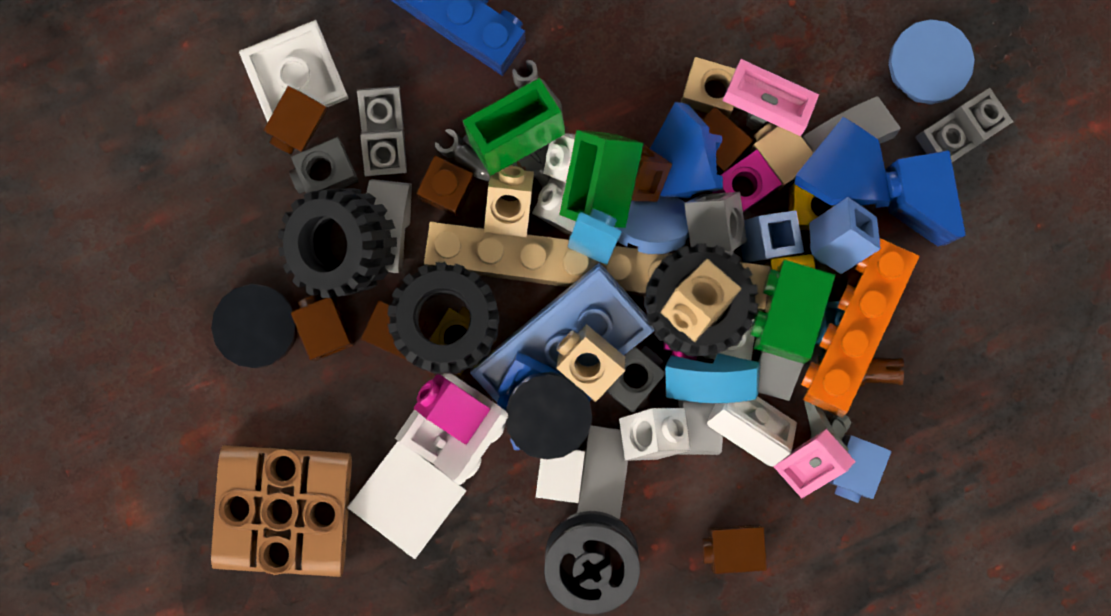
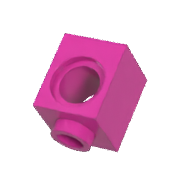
M756 150L721 174L723 176V190L712 192V194L735 192L732 187L733 179L739 176L748 178L753 184L754 191L751 196H741L744 213L777 190L782 183L760 152Z
M436 374L433 380L427 381L422 386L417 395V403L413 408L428 421L465 445L470 441L491 410L440 374Z

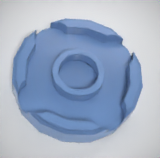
M930 19L914 23L900 34L891 48L888 65L892 81L898 89L900 88L907 94L908 98L915 102L936 104L948 101L965 88L972 76L975 59L971 43L961 30L948 22Z
M661 195L658 202L631 201L626 228L614 227L622 231L618 242L628 247V243L638 246V252L645 254H666L678 250L686 244V239L689 238L685 202L678 197L669 198Z

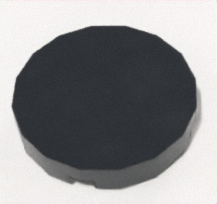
M249 284L235 288L221 299L213 313L211 330L215 345L225 358L238 366L258 369L272 365L288 354L296 340L297 327L291 315L293 308L284 295L268 286Z
M544 372L529 376L517 388L515 387L509 395L506 412L508 413L506 420L507 432L515 445L529 456L545 460L565 457L578 449L589 434L592 422L590 401L585 392L563 374Z

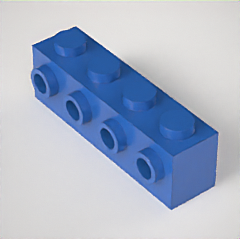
M391 0L502 76L526 43L525 31L521 29L523 23L506 10H502L499 14L486 4L489 0Z

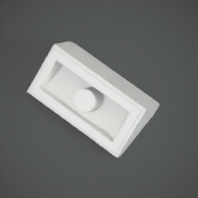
M757 396L755 400L744 402L716 403L709 415L707 425L765 464L775 466L792 453L797 422Z

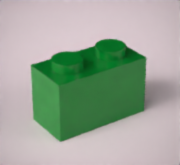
M540 78L462 120L469 143L490 176L565 135L561 110Z
M576 130L559 215L576 221L580 212L590 216L592 209H596L617 219L614 227L626 228L644 143L614 133Z
M785 259L778 266L777 270L770 269L762 294L769 295L765 312L757 311L750 332L751 336L757 337L754 349L802 364L811 360L835 275Z

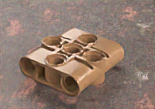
M223 445L219 454L211 549L212 568L266 572L272 575L298 574L342 577L346 555L349 513L347 507L349 506L352 471L351 453ZM283 456L291 458L295 463V474L289 480L280 478L276 473V463ZM237 496L243 497L249 504V513L244 520L235 518L231 513V502ZM279 499L286 500L292 507V516L286 523L279 522L273 515V505ZM320 502L329 503L335 510V519L331 525H322L315 518V508ZM274 542L284 544L289 551V559L285 565L275 564L270 558L269 551ZM302 553V568H299Z

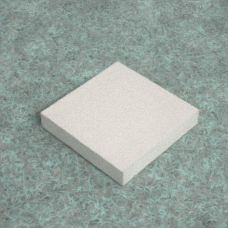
M316 20L239 51L267 122L287 86L299 90L327 107L349 99Z
M397 441L347 508L416 559L467 490L449 479L428 460Z

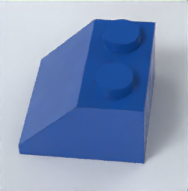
M949 150L898 159L885 169L890 197L888 211L891 215L937 247L947 245L966 236Z

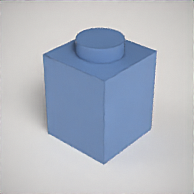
M849 197L809 223L810 250L812 255L818 262L828 265L840 274H843L881 249L877 217Z
M797 210L762 215L744 220L747 242L740 246L743 263H754L804 253Z
M844 435L842 442L848 447V453L855 460V463L844 474L828 483L837 486L834 494L853 502L859 503L861 496L874 499L891 451L855 436Z

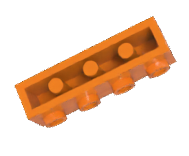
M879 238L881 249L856 265L855 270L862 273L856 287L847 285L837 306L844 313L837 326L829 323L819 345L826 349L820 364L811 362L801 383L802 386L808 388L803 400L841 418L848 412L920 257Z

